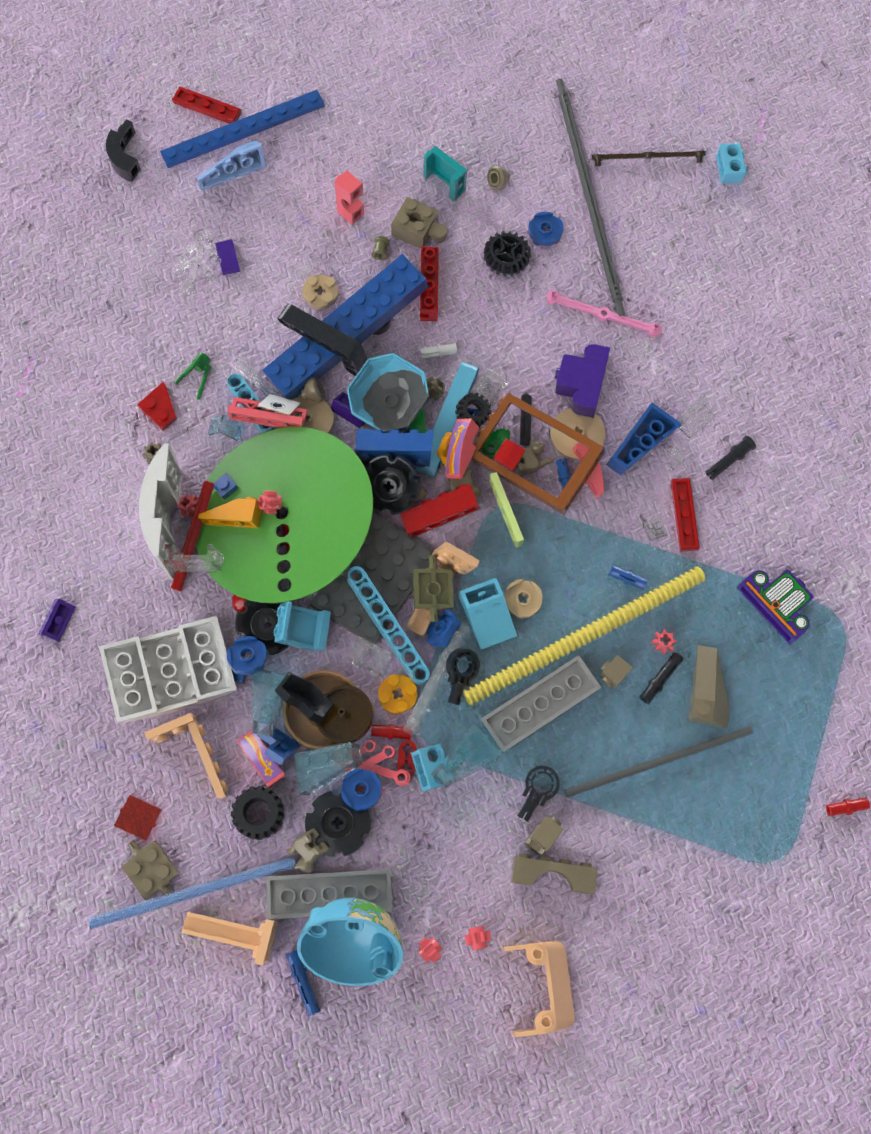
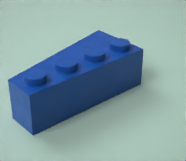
M651 403L606 465L621 476L674 433L682 424L657 405Z
M357 429L355 454L362 461L372 460L386 453H390L394 459L398 455H402L417 467H430L434 430H427V433H418V430H410V433L391 430L388 433H384L382 430Z

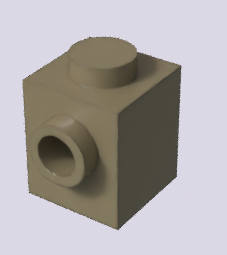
M617 655L612 662L607 660L601 667L603 672L600 677L606 686L615 689L633 667Z

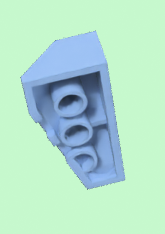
M255 140L239 146L198 176L197 180L200 190L265 168L261 144Z

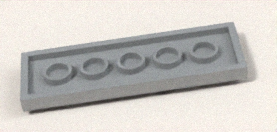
M578 655L481 718L480 721L503 754L602 687Z
M391 869L266 876L268 920L310 917V912L313 908L325 907L331 901L343 898L364 899L380 906L386 912H393Z

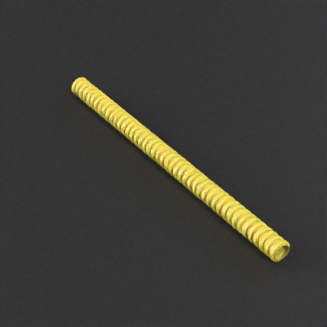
M696 566L694 570L690 569L684 575H679V578L675 577L668 583H664L663 586L660 585L658 589H653V592L649 591L648 594H643V597H638V600L634 599L632 602H628L627 605L624 604L622 608H617V611L613 610L612 614L608 613L607 616H602L601 619L598 618L596 622L592 621L591 625L587 624L586 627H581V630L577 629L575 633H570V636L566 635L565 639L561 638L559 642L555 641L554 644H549V647L545 646L544 650L540 649L538 653L534 652L533 656L529 655L527 659L523 658L522 661H517V664H512V667L508 666L506 670L502 669L501 673L497 672L495 676L491 675L490 679L485 678L484 682L480 681V684H474L473 688L470 686L469 690H463L467 703L473 706L474 702L478 703L480 699L484 700L485 696L490 697L491 693L495 694V691L499 692L501 688L505 689L506 685L510 686L512 682L516 683L517 679L521 680L523 676L527 677L528 673L533 674L534 670L538 671V668L542 669L544 665L548 666L549 662L553 663L555 659L559 660L560 656L564 657L565 654H570V651L574 652L576 648H581V645L585 646L586 642L591 643L592 639L596 640L597 637H602V634L606 635L607 631L611 632L613 628L617 629L618 625L622 626L623 623H628V620L632 621L633 617L637 618L639 615H643L644 612L647 613L649 609H654V606L658 607L659 603L664 604V601H669L670 598L673 599L675 596H679L685 590L688 591L690 587H695V584L699 585L700 582H705L703 570Z

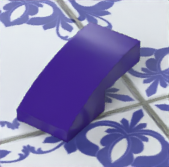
M232 239L215 243L222 274L227 275L240 272Z

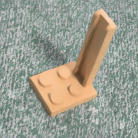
M444 542L436 548L431 555L437 556V567L452 570L453 577L456 572L462 575L467 574L475 569L480 560L448 542ZM414 609L405 628L423 637L431 621L430 611Z
M189 713L144 732L147 740L154 743L157 742L158 744L168 740V735H180L188 731L187 727H189L217 798L228 797L226 794L229 791L225 780L221 781L218 773H221V769L217 761L213 762L211 754L214 753L209 742H205L203 736L206 735L202 724L198 725L196 715Z
M187 911L181 933L254 950L252 958H255L254 964L269 965V957L274 945L279 922L266 919L265 923H261L260 928H255Z

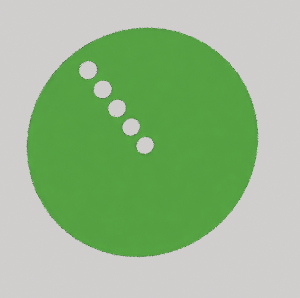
M286 427L256 435L227 454L207 479V481L214 483L227 472L239 487L238 490L225 500L213 488L207 511L238 498L246 499V497H253L258 501L259 496L264 495V491L272 490L281 496V507H287L289 510V514L285 519H278L276 514L263 513L262 510L259 528L202 524L196 547L205 569L227 591L250 601L283 603L301 599L321 590L349 567L358 555L369 532L373 513V493L368 473L359 457L348 445L324 431L306 427ZM282 524L289 526V533L285 537H279L276 534L277 528ZM282 542H287L290 545V550L286 555H279L277 553V547ZM283 560H287L291 564L290 570L284 574L279 573L277 569L278 564ZM282 579H289L291 581V588L286 592H281L278 589V584Z

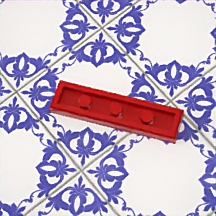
M179 86L172 98L174 104L228 124L237 121L242 113L240 108Z
M690 478L671 479L679 551H698L700 546Z

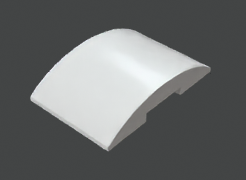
M165 443L152 459L144 476L139 498V516L144 539L150 551L169 580H173L176 542L170 533L172 508H177L181 497L183 472L169 443Z
M217 616L179 625L177 629L142 638L137 636L99 646L117 723L137 721L177 712L215 700L237 690L231 667L227 661V652Z

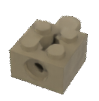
M407 197L391 223V236L421 249V247L426 245L429 238L439 243L444 242L447 238V227L438 223L439 210Z

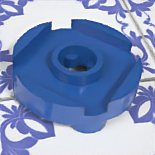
M551 212L537 213L529 222L528 234L537 246L557 244L560 242L563 234V222L559 217L553 216ZM543 226H546V228L550 230L543 231L542 229Z
M450 610L442 611L444 614L441 617L438 615L439 622H430L426 630V634H428V639L425 638L426 642L433 647H447L450 644L451 637L461 626L457 615Z
M252 636L238 638L234 641L235 644L228 648L227 661L235 674L251 675L265 668L268 658L267 650L264 643L258 641L257 638ZM247 652H249L250 655H252L248 659L242 658V656H245Z
M355 769L344 777L341 785V796L350 808L356 811L368 810L374 807L381 798L382 785L374 772ZM360 784L362 787L365 785L367 787L363 795L356 793L358 790L357 786Z

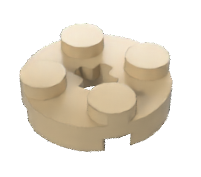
M311 275L303 285V298L313 309H327L329 305L333 304V302L335 303L338 299V286L333 277ZM322 289L325 292H322V295H318L316 291Z
M516 580L509 584L505 591L504 597L509 613L517 619L534 616L542 605L543 595L541 589L532 581ZM519 595L527 596V603H520L518 601L520 599Z

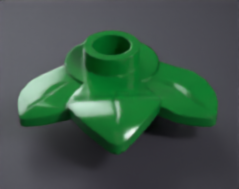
M501 428L493 431L481 449L482 454L489 459L494 458L504 440H509V429ZM488 447H493L494 450H493V451H489L487 448H488Z

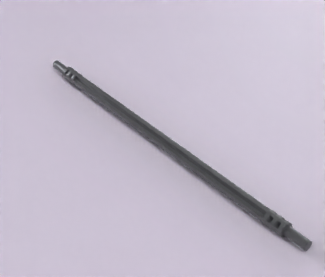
M557 79L558 98L612 302L615 303L619 316H626L622 304V293L569 95L565 91L563 80Z

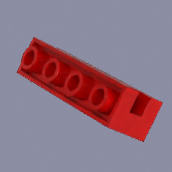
M421 247V274L427 280L428 289L420 294V321H438L439 247Z
M470 484L459 485L452 492H443L439 494L438 498L424 500L421 502V505L412 506L407 511L400 513L407 534L416 537L480 510L481 507L475 497L472 486Z

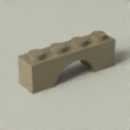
M546 816L537 824L524 844L541 856L544 851L547 852L564 830L560 827L562 823L553 816L550 818Z
M519 853L518 857L515 856L513 858L510 883L531 886L540 874L556 872L567 880L571 892L595 894L597 868H592L591 863L580 862V865H572L570 860L559 859L558 863L551 862L550 857L539 856V860L531 859L529 854Z

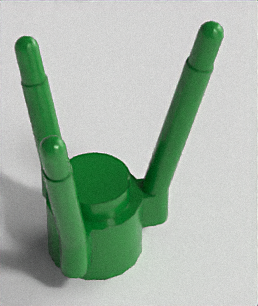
M199 352L192 363L174 381V384H178L193 369L199 372L204 370L205 372L197 395V400H199L208 373L212 368L209 365L211 359L206 354Z

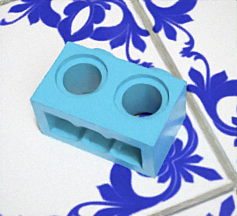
M740 143L720 144L716 158L721 184L742 183L744 176L747 175V165H744L745 154L744 150L741 149Z
M440 744L421 748L411 753L422 792L452 783L451 773L445 762V753ZM428 754L431 755L432 761L429 760ZM434 773L437 775L438 781L435 780Z

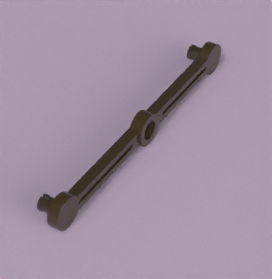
M706 151L592 155V160L595 161L596 167L601 166L602 160L696 157V163H703Z

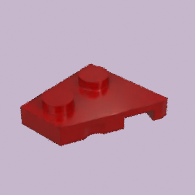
M164 382L137 404L138 408L162 431L177 420Z

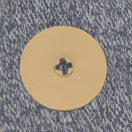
M303 396L292 399L293 401L300 402L296 408L307 409L306 418L309 422H306L304 427L324 431L328 434L331 432L334 417L330 406L325 401L314 402L309 399L305 400ZM295 413L292 416L302 417V414Z
M569 408L555 417L559 422L575 431L577 430L579 433L581 432L582 435L603 446L606 435L605 427L596 414L594 418L575 414L572 408ZM551 427L550 438L555 449L567 458L579 460L572 450L579 442Z

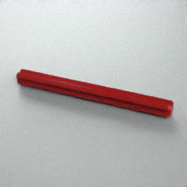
M210 481L203 482L173 578L171 589L176 591H182L203 524L198 516L206 512L214 488V483Z

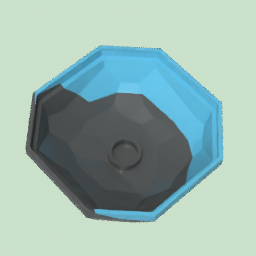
M394 353L367 359L347 388L351 414L376 430L384 431V433H388L391 430L401 431L409 428L430 398L424 371Z

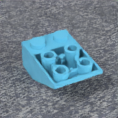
M497 578L460 591L459 599L480 650L517 637Z

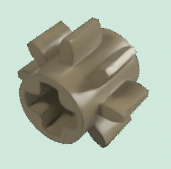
M433 376L426 379L429 399L434 398L436 401L441 398L445 390L443 381L440 378L434 379Z
M151 442L147 447L144 446L146 453H143L142 456L144 459H147L148 465H150L154 458V453L156 454L162 447L161 443L156 445Z

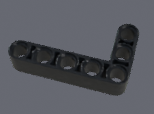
M290 303L286 304L277 318L282 325L339 356L345 369L354 376L358 374L368 359L363 346L357 340Z

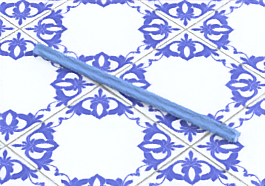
M294 856L286 858V860L281 859V862L280 860L276 861V863L271 862V865L270 863L266 864V866L261 865V868L260 866L256 867V869L251 868V871L248 869L246 873L245 871L243 873L241 871V874L238 872L236 876L235 874L233 876L231 874V877L228 875L226 879L223 877V879L219 880L218 878V881L215 879L213 883L208 881V884L205 882L203 886L200 884L198 887L195 885V888L193 886L190 889L187 888V890L185 888V891L182 889L180 893L177 891V893L174 892L173 894L172 892V895L169 893V896L168 894L167 896H162V898L159 896V899L156 897V900L155 898L154 900L151 899V901L149 899V902L146 900V903L143 901V904L142 902L141 904L138 903V905L136 903V906L133 904V907L130 905V908L125 906V909L124 907L122 910L120 908V911L117 909V912L115 909V912L113 910L112 913L109 911L107 915L105 913L101 916L99 914V917L96 915V918L94 916V918L88 919L90 930L165 906L168 907V905L180 903L181 901L191 900V898L201 897V895L204 896V894H209V892L214 893L217 890H224V888L227 889V887H232V885L237 886V884H242V882L247 883V881L250 882V880H255V878L257 880V878L260 879V877H265V875L270 876V874H275V872L280 873V870L281 872L285 871V869L290 870V867L292 869L296 865Z

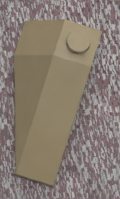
M697 645L687 722L727 729L730 707L717 648Z

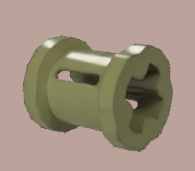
M377 236L374 239L375 247L371 255L375 259L385 260L390 240L383 236Z

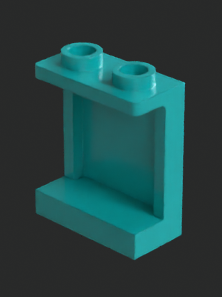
M434 146L424 154L423 177L427 179L431 174H434L450 186L449 198L455 202L466 191L467 169L437 146Z

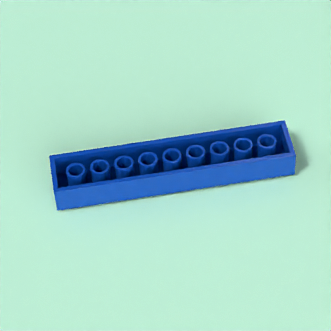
M401 254L322 321L362 344L428 289L427 280L405 255ZM301 337L262 371L284 398L292 400L302 394L301 390L304 389L306 382L314 376L320 379L338 364L341 358L309 339Z

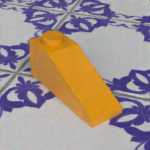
M246 497V499L238 498L199 514L198 518L205 525L259 528L262 510L259 508L256 498Z

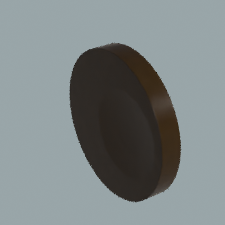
M350 685L337 686L326 692L324 695L334 704V707L321 724L316 723L320 732L327 739L338 744H350L364 737L371 728L374 719V709L369 697L359 688Z

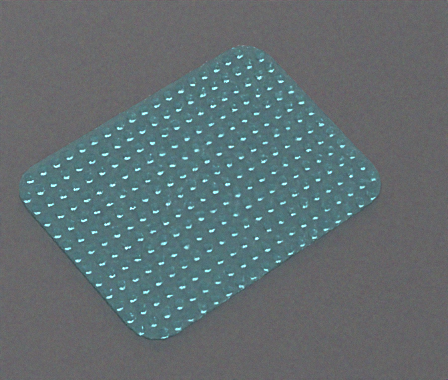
M510 503L524 538L523 545L516 548L499 506L488 513L479 527L470 555L480 560L475 569L462 575L453 600L454 608L450 609L451 612L457 615L461 626L455 631L447 647L443 648L440 646L435 649L428 669L430 672L429 678L423 684L417 699L414 718L418 733L427 745L440 744L446 755L525 782V778L532 768L548 766L559 776L560 787L557 794L566 797L564 790L751 726L753 734L568 798L749 862L767 863L778 860L789 852L799 833L846 650V633L841 620L826 606L811 600L798 611V614H804L808 617L810 627L803 635L789 645L736 588L745 579L744 577L530 505ZM614 564L627 571L632 570L634 574L649 579L644 591L633 585L623 584V581L608 576L612 565ZM698 566L703 570L705 582H700L699 585L695 584V587H690L688 591L685 590L679 596H675L673 599L670 598L669 601H664V604L659 603L658 607L654 606V609H649L647 613L644 612L643 615H639L637 618L633 617L632 621L628 620V623H623L622 626L618 625L617 629L613 628L611 632L607 631L606 635L602 634V637H597L596 640L592 639L591 643L586 642L585 646L581 645V648H576L574 652L570 651V654H565L564 657L560 656L559 660L555 659L553 663L549 662L548 666L544 665V668H538V671L534 670L533 674L528 673L527 677L523 676L521 680L517 679L516 683L512 682V685H506L505 689L501 688V691H495V694L491 693L490 697L485 696L484 700L480 699L478 703L474 702L473 706L467 703L463 693L460 705L448 703L452 685H450V682H447L449 675L446 670V662L453 650L465 648L477 654L480 668L477 676L470 682V686L473 688L474 684H480V681L484 682L485 678L490 679L491 675L495 676L497 672L501 673L502 669L506 670V667H512V664H517V661H522L523 658L527 659L529 655L533 656V653H538L540 649L544 650L545 646L549 647V644H554L555 641L559 642L561 638L565 639L566 635L570 636V633H575L577 629L581 630V627H586L587 624L591 625L592 621L596 622L598 618L601 619L602 616H607L608 613L612 614L613 610L617 611V608H622L624 604L627 605L628 602H632L634 599L638 600V597H643V594H648L649 591L653 592V589H658L660 585L663 586L664 583H668L675 577L679 578V575H684L690 569L694 570V567ZM497 578L503 595L509 584L519 579L532 581L537 584L543 595L539 611L534 616L517 619L510 614L517 637L480 650L459 599L460 591ZM519 595L520 599L518 601L520 603H527L528 597ZM663 629H666L667 633H674L672 637L673 640H677V643L672 645L674 647L672 652L667 649L663 655L662 651H654L656 647L651 641L657 639L654 636L656 632L661 634ZM697 645L717 648L730 707L727 729L687 722ZM673 652L679 653L684 660L666 681L663 690L656 694L649 705L645 704L640 700L639 696L649 685L648 682L657 675ZM579 655L602 688L502 754L480 719ZM618 655L633 668L614 689L613 687L606 686L602 682L600 675L603 672L601 667L606 661L612 662ZM465 656L456 658L459 660L457 667L461 673L468 669L469 663H472ZM538 769L531 774L530 779L534 774L537 775L533 780L534 786L549 790L551 784H554L552 791L555 790L556 779L554 775H551L554 779V782H552L547 774H538V772L544 771V769Z

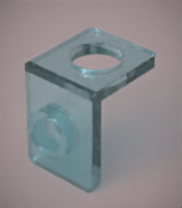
M221 414L212 418L208 435L222 433L238 441L240 440L243 424L230 420L228 416Z

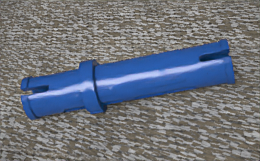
M297 950L286 954L285 956L292 971L291 977L295 979L307 1015L311 1016L320 1012L321 1009L306 974L307 968H304Z

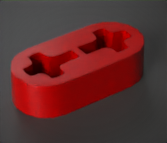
M405 740L401 742L397 762L398 771L400 768H404L405 761H409L408 767L412 769V771H409L411 777L415 773L411 753L417 750L413 741ZM406 745H410V748L413 749L409 753V758H405V751H402V748H406ZM404 774L399 775L402 779H405Z

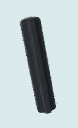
M523 394L521 400L532 406V396ZM521 410L520 445L529 446L531 441V415Z

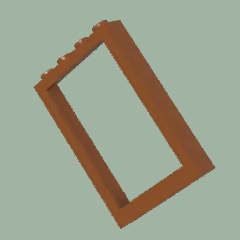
M507 393L505 397L500 399L497 410L490 414L486 427H482L479 431L478 439L473 443L476 449L471 461L492 473L497 472L498 476L565 515L603 457L605 449L602 445L514 395ZM511 404L590 448L558 498L479 453Z

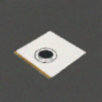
M269 394L258 407L290 415L300 402Z

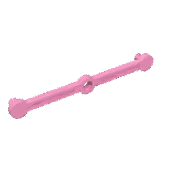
M555 290L548 292L546 297L549 304L554 305L558 303L595 315L600 321L611 320L648 332L652 337H658L662 332V327L657 323L650 325L629 317L619 316V314L610 312L607 307L597 308L560 296Z

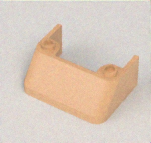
M547 941L503 946L502 951L526 949V957L531 964L545 965L551 1010H543L536 1015L535 1028L512 1030V1035L514 1037L548 1034L570 1028L574 1024L575 1016L564 945L559 941Z

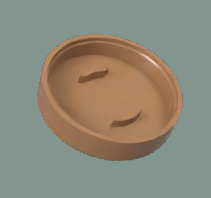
M320 670L302 676V678L312 682L323 694L341 685L356 687L347 677L334 671ZM285 702L283 703V718L286 728L293 739L301 746L312 751L329 752L346 745L330 741L320 732L316 722L309 720L297 707Z

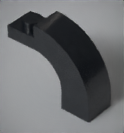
M126 119L119 126L117 132L112 129L109 131L106 139V152L115 172L123 179L132 183L141 168L136 158L124 152L125 147L136 133L132 121Z

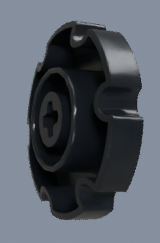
M386 453L373 458L368 463L370 469L365 468L372 486L373 509L381 513L387 509L391 515L400 514L410 509L413 505L411 500L416 501L419 498L422 487L421 477H417L414 474V471L417 469L415 465L402 455H398L394 459L390 453Z
M246 600L243 603L246 608L245 611H238L235 618L236 634L257 638L258 641L264 643L269 655H275L287 649L289 645L274 642V629L278 622L277 610L282 603H260ZM265 619L272 623L268 630L261 626V622H265Z
M329 791L313 801L314 812L306 814L305 831L307 832L313 828L317 831L319 835L315 838V844L319 845L321 842H324L329 848L323 853L324 855L335 857L336 853L341 851L344 856H349L364 845L361 837L364 834H369L371 828L368 810L356 811L350 808L344 802L341 792L340 795L334 796L333 792ZM338 818L341 822H344L342 825H340L339 829H337L336 826L333 825V823H335L336 819Z

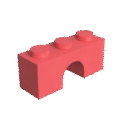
M346 170L343 174L338 175L334 181L337 212L353 225L364 215V204L358 199L363 194V183Z

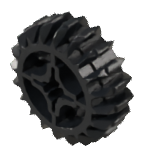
M502 231L501 235L496 232L495 236H490L489 241L485 243L483 251L484 261H486L487 267H490L491 272L496 270L497 275L503 273L504 277L506 274L512 277L513 273L518 275L520 270L524 271L525 267L528 266L529 259L531 258V248L528 246V240L524 241L523 236L518 237L517 232L511 234V231L508 233ZM499 247V251L494 254V250ZM520 253V258L516 260L515 257Z

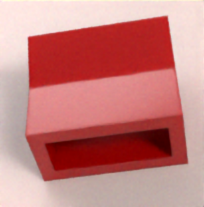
M505 439L493 459L514 471L526 450L516 443Z

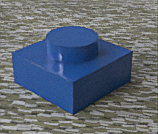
M227 472L214 482V488L224 500L239 489Z

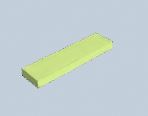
M497 472L491 473L489 478L490 486L514 546L516 548L523 545L524 538Z

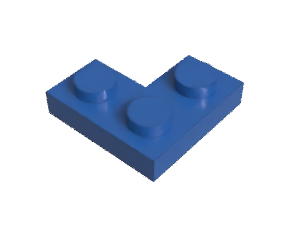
M270 723L261 728L257 734L264 743L271 745L267 748L265 755L280 765L293 756L301 746Z

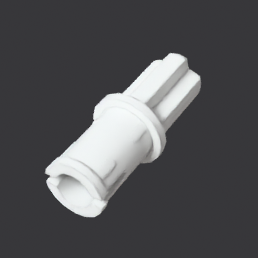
M456 343L447 345L437 344L434 347L421 349L422 359L439 357L440 359L442 356L457 355Z

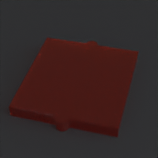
M129 795L124 807L120 809L121 813L114 826L147 841L153 827H156L155 823L162 809Z

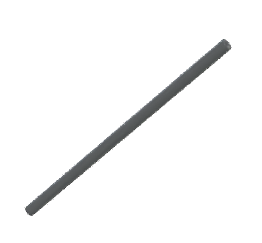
M749 726L564 790L565 795L568 798L753 734V729Z

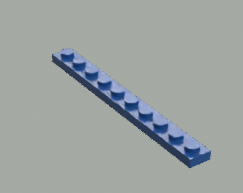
M314 90L161 150L160 153L167 168H170L325 107L324 101L318 90Z

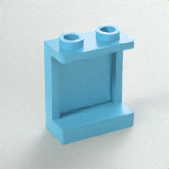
M289 601L280 604L277 610L278 622L274 629V642L315 652L325 650L331 612L326 610L318 612L292 605V602Z

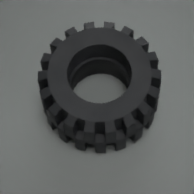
M251 786L248 790H242V794L235 797L236 801L231 806L233 808L231 811L232 822L236 829L244 836L253 840H263V838L271 837L273 833L276 834L278 832L277 829L282 826V820L285 817V809L281 799L271 789L264 788L263 786ZM263 801L269 806V817L264 823L253 825L247 820V810L254 802Z

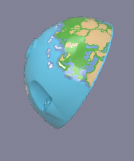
M359 898L336 899L325 907L313 908L297 942L298 956L308 970L322 979L341 985L365 986L385 981L399 970L403 962L402 939L394 920L380 906Z

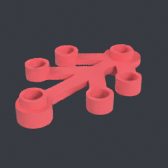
M367 740L364 746L353 752L342 750L336 756L337 766L342 770H346L347 773L355 770L354 767L394 779L400 786H407L411 782V774L407 770L393 771L376 765L387 758L395 756L396 750L392 746L384 747L382 752L366 761L358 760L357 758L365 753H372L377 749L376 742ZM369 743H373L374 745L373 749L368 750L367 745ZM391 748L392 754L387 756L386 750ZM344 756H347L349 759L346 764L342 762ZM400 774L405 775L404 781L399 780ZM361 786L357 791H362L365 786Z

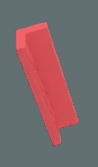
M236 397L233 398L232 405H229L227 410L230 420L276 428L304 427L307 416V409L295 408L290 415L273 413L275 411L265 409V411L256 410L261 403L260 401ZM237 403L244 404L247 408L238 407ZM295 413H297V414H302V417H297V416H292V415L295 414Z

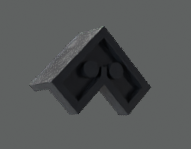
M291 672L284 677L275 689V692L285 703L297 707L309 720L318 724L322 723L334 707V704L312 682Z

